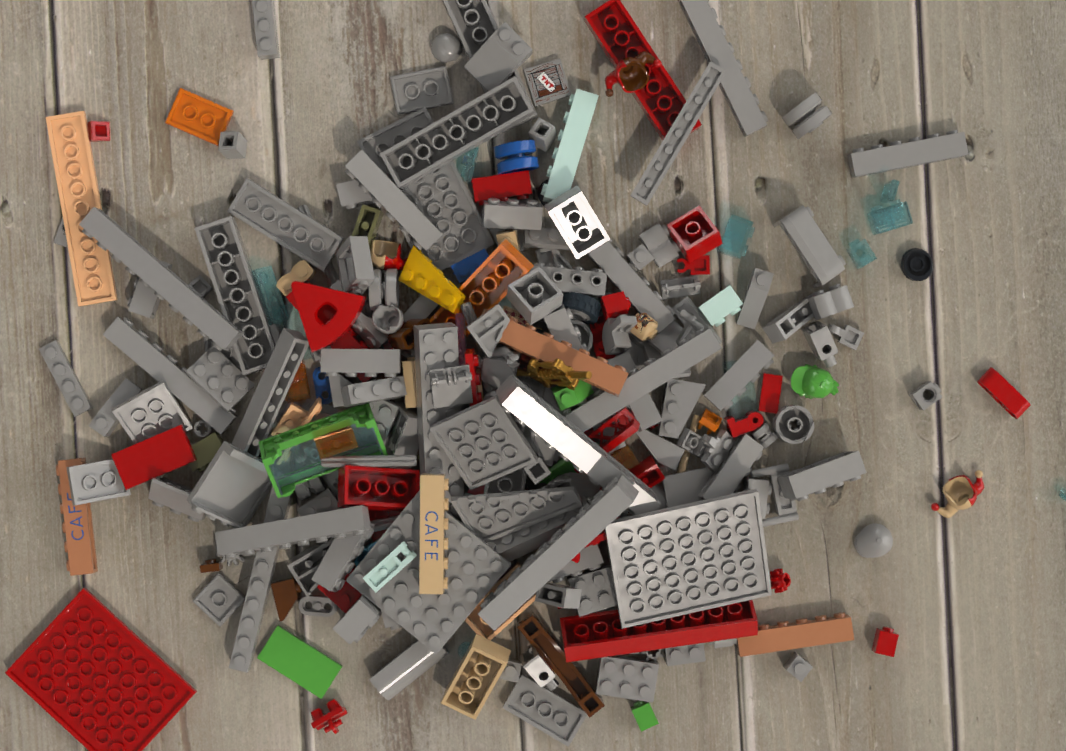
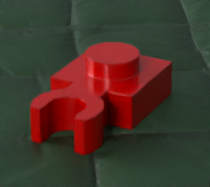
M703 255L691 263L683 258L676 260V262L684 264V268L677 269V273H684L690 270V275H710V255Z

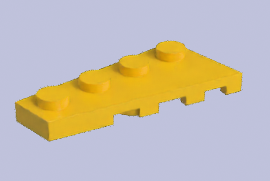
M413 245L398 280L450 312L458 314L466 296L444 276L440 269H437L432 264V261L421 252L422 250Z

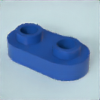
M320 366L313 372L316 398L320 397L322 399L321 404H330L333 400L329 376H326L323 380L319 378L321 373ZM324 391L329 393L326 399L322 397Z

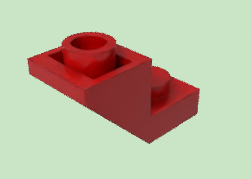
M604 316L598 317V321L595 324H589L593 335L592 345L596 359L598 356L604 359L615 357V355L605 354L602 342V331L606 322Z

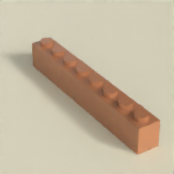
M484 308L482 315L488 310ZM508 316L510 322L498 343L534 358L539 362L554 361L556 358H559L566 366H571L574 371H590L592 373L591 379L579 380L619 397L629 374L625 372L626 369L619 365L613 367L607 364L608 360L602 357L593 358L589 356L590 352L580 348L579 351L571 348L572 344L564 340L560 343L554 340L553 335L546 332L542 335L536 332L535 327L528 324L525 326L520 325L517 319Z

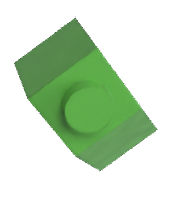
M579 380L575 390H571L566 386L550 388L560 411L579 404L594 393L592 386Z

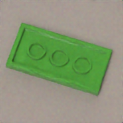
M279 625L257 657V659L320 699L323 698L342 668L341 664Z

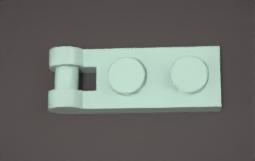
M405 541L398 545L363 577L375 593L417 556L414 551L411 552L408 549ZM400 552L406 557L403 561L397 556Z

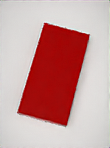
M183 425L176 426L111 454L126 490L197 460Z

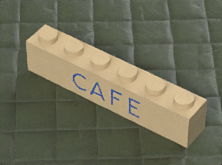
M422 473L420 475L419 594H443L445 589H448V577H445V569H448V557H445V550H448L449 539L445 538V530L449 529V518H445V510H449V498H445V490L449 491V479H445L446 474Z

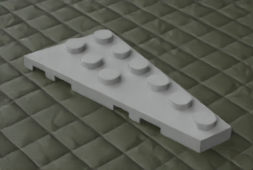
M574 486L451 497V503L465 526L485 543L583 505V501Z

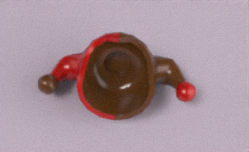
M646 51L641 52L635 58L628 57L622 59L617 64L616 69L605 78L606 96H613L612 87L616 83L626 93L639 91L649 80V74L645 68L646 63H653L656 68H659L662 62Z

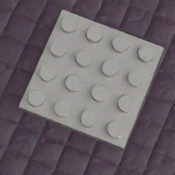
M498 395L436 422L429 428L470 490L537 462L538 459L511 415L500 407L502 404L499 402Z

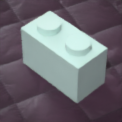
M729 285L697 308L710 326L715 325L718 327L726 321L724 319L725 316L728 314L733 316L741 310L739 306L743 302Z

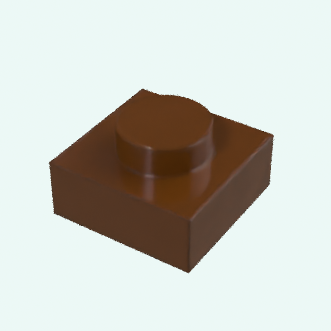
M216 559L205 560V563L200 565L201 573L223 569L222 563L220 561L216 562Z

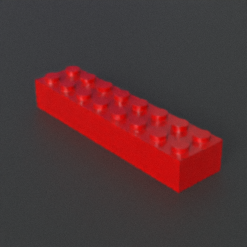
M609 0L584 17V22L615 69L622 59L628 57L635 58L643 51L650 53L655 59H659L620 0ZM646 63L645 68L649 74L648 83L639 91L633 92L632 95L663 141L686 100L662 64L659 68H656L653 63ZM699 119L693 127L691 133L701 127L702 124L699 121Z

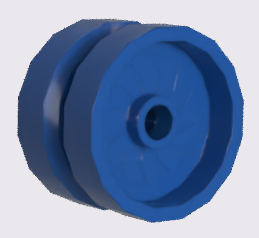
M535 140L513 141L493 147L495 158L503 160L496 164L498 175L527 170L532 171L539 168L538 157L527 156L536 151Z

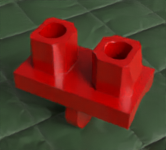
M333 699L326 704L330 711L326 715H324L321 708L311 712L313 720L311 725L314 729L316 728L319 731L324 728L326 733L332 730L334 734L339 732L338 726L343 724L339 718L348 714V712L336 699Z

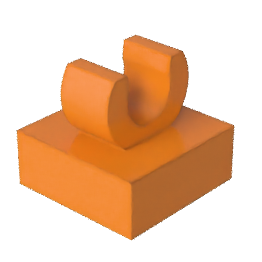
M705 409L699 420L698 429L700 430L702 426L707 427V435L711 434L712 431L716 432L722 418Z

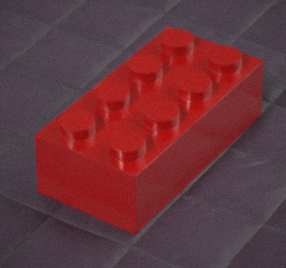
M344 465L338 469V508L363 505L368 507V510L402 512L420 490V470Z

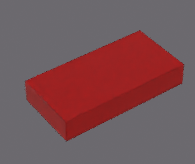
M763 373L758 411L778 412L783 376Z

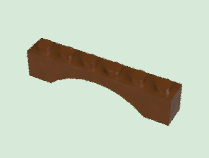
M533 612L517 624L518 629L558 675L589 718L605 706L604 701L596 694L595 690L573 662H566L564 651Z

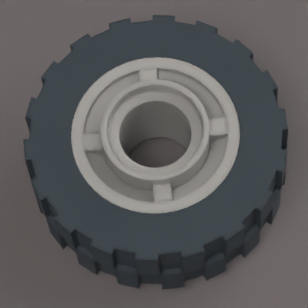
M563 293L562 304L565 309H570L573 315L571 320H579L585 324H595L598 321L601 304L598 301L582 293Z

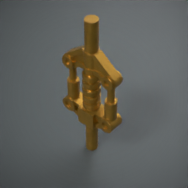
M532 358L527 364V369H517L516 376L532 377L547 388L555 384L575 390L579 382L578 379H591L592 373L590 371H574L571 366H566L559 358H556L554 361L543 362Z

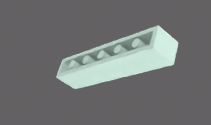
M576 89V93L571 94L568 105H571L570 112L566 111L563 123H566L565 129H560L557 139L561 142L559 148L555 147L552 159H555L553 166L549 165L546 176L550 178L548 184L544 183L541 195H544V202L549 203L571 189L599 95Z

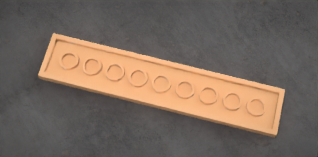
M78 111L46 117L78 306L116 301L118 298L110 252L108 249L105 251L96 244L98 241L94 237L89 238L82 232L84 228L79 225L93 207L102 210L85 111Z

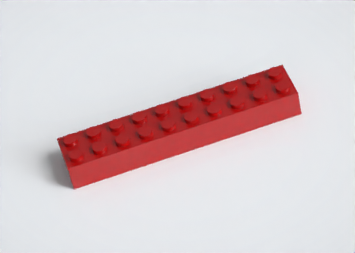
M753 600L623 629L620 625L618 610L590 613L580 617L576 615L560 618L566 662L758 635V620Z

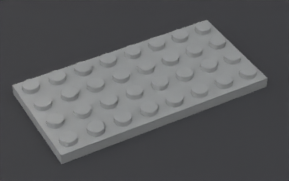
M424 107L357 142L361 150L397 186L380 153L434 122L427 108ZM453 161L406 188H399L442 233V236L426 251L423 248L421 249V252L432 261V264L437 269L443 271L480 250L495 245L487 228H483V220ZM404 234L412 250L414 245L412 242L415 239L410 234L408 236Z

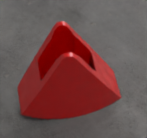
M294 281L291 284L311 352L324 349L342 338L355 324L366 299L365 296Z

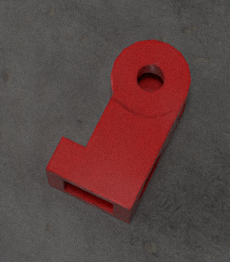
M754 410L747 412L745 416L734 419L733 416L724 418L729 433L733 438L761 427L764 422L763 416Z

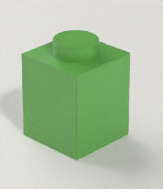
M638 700L633 703L634 706L631 707V711L641 732L659 724L649 702Z

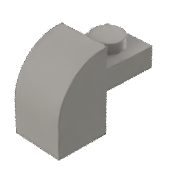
M623 314L617 318H608L602 331V342L606 355H621L631 347L628 332L637 324L636 316Z

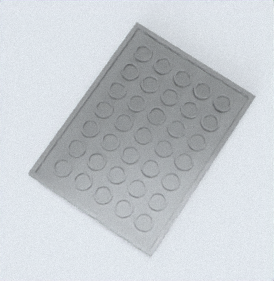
M757 488L615 519L605 528L622 629L772 595L760 498Z

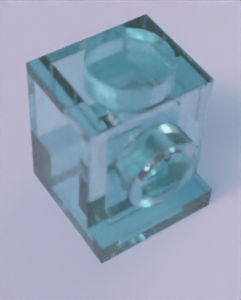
M857 238L848 244L850 248L846 249L857 269L877 259L866 239L860 241ZM858 249L862 251L861 256H857L856 251Z

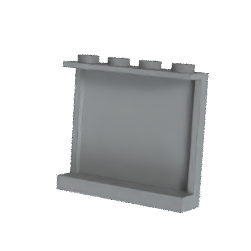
M224 441L186 501L192 505L191 509L196 513L201 514L203 512L214 521L217 518L220 523L227 527L229 525H232L234 529L246 527L270 490L272 483L262 459ZM271 464L277 479L287 476L280 468Z

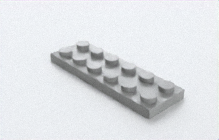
M248 178L244 181L228 209V212L322 271H326L344 240L342 236Z

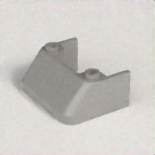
M801 205L772 225L774 228L778 225L782 227L817 282L812 286L817 288L823 286L844 271L846 263L841 255L837 256L812 218L814 216L812 210L808 206L805 208Z

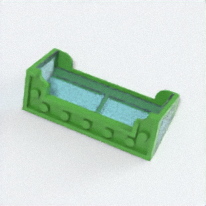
M369 403L357 405L258 442L262 462L278 498L290 496L297 484L341 468L321 466V458L323 456L388 455Z

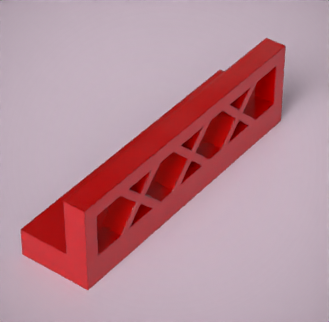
M624 407L587 436L590 439H600L599 446L609 453L637 432L640 423ZM623 414L631 421L627 425L618 424V418ZM604 428H615L614 435H603Z

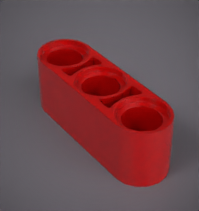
M992 367L977 381L1015 419H1018L1031 406Z

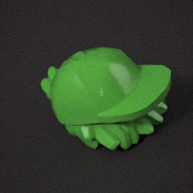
M805 364V366L796 368L792 373L791 388L800 396L810 399L824 398L830 393L835 395L839 392L837 388L839 387L838 382L832 378L827 370L818 368L816 365Z

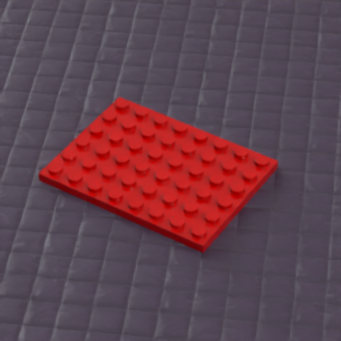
M83 588L5 672L7 676L89 751H143L197 692L196 689L86 588Z

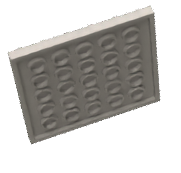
M419 490L346 581L437 655L511 563L445 510V518H449V529L445 530V538L449 539L448 550H445V557H448V569H445V577H448V589H445L443 594H419ZM405 541L408 549L411 552L414 551L417 556L375 593L363 577L398 545ZM401 552L397 555L401 561L406 558Z

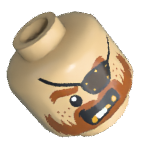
M637 313L635 315L637 324L630 332L641 341L653 340L658 334V322L647 313Z

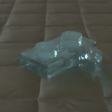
M480 146L465 153L462 158L461 164L465 166L462 167L461 177H464L463 181L465 183H472Z

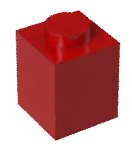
M624 291L601 296L600 304L605 321L608 318H617L619 315L628 314L631 303L629 297H625Z
M883 626L882 629L876 628L872 651L877 654L894 657L899 634L894 632V628Z

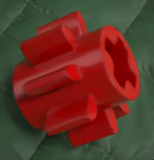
M783 569L770 571L771 589H774L775 593H782L788 590L787 587L791 583L789 574L783 573Z

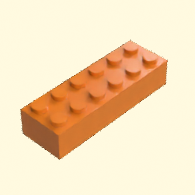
M505 239L460 286L459 290L466 296L463 303L470 302L476 317L479 318L484 308L489 310L498 304L507 295L508 285L526 275L534 265ZM441 307L429 319L431 324L447 322L455 324L458 327V345L465 339V317L462 308H460L458 314H455ZM466 328V337H467V336L470 334V332H469L468 329Z

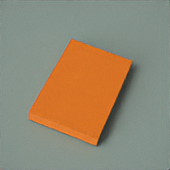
M180 88L165 123L219 146L220 132L226 131L234 111Z

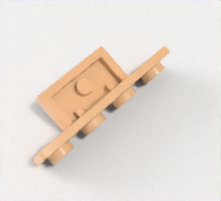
M318 397L309 411L291 402L271 431V435L275 436L311 423L313 416H318L323 408L321 405L322 399ZM292 447L281 450L282 456L277 458L276 464L280 465L282 461H287L291 455L290 450Z

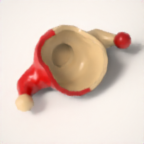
M372 240L370 254L373 267L380 270L398 269L402 271L408 257L405 260L400 257L401 244L384 240Z
M981 470L975 472L976 482L974 484L965 475L949 479L944 484L942 490L947 499L946 506L939 507V504L933 503L931 509L937 511L943 517L950 518L958 510L972 507L977 500V496L985 488L982 479L983 472Z

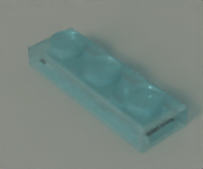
M272 266L253 270L252 274L269 326L288 321L289 318L280 291L276 287L277 281Z

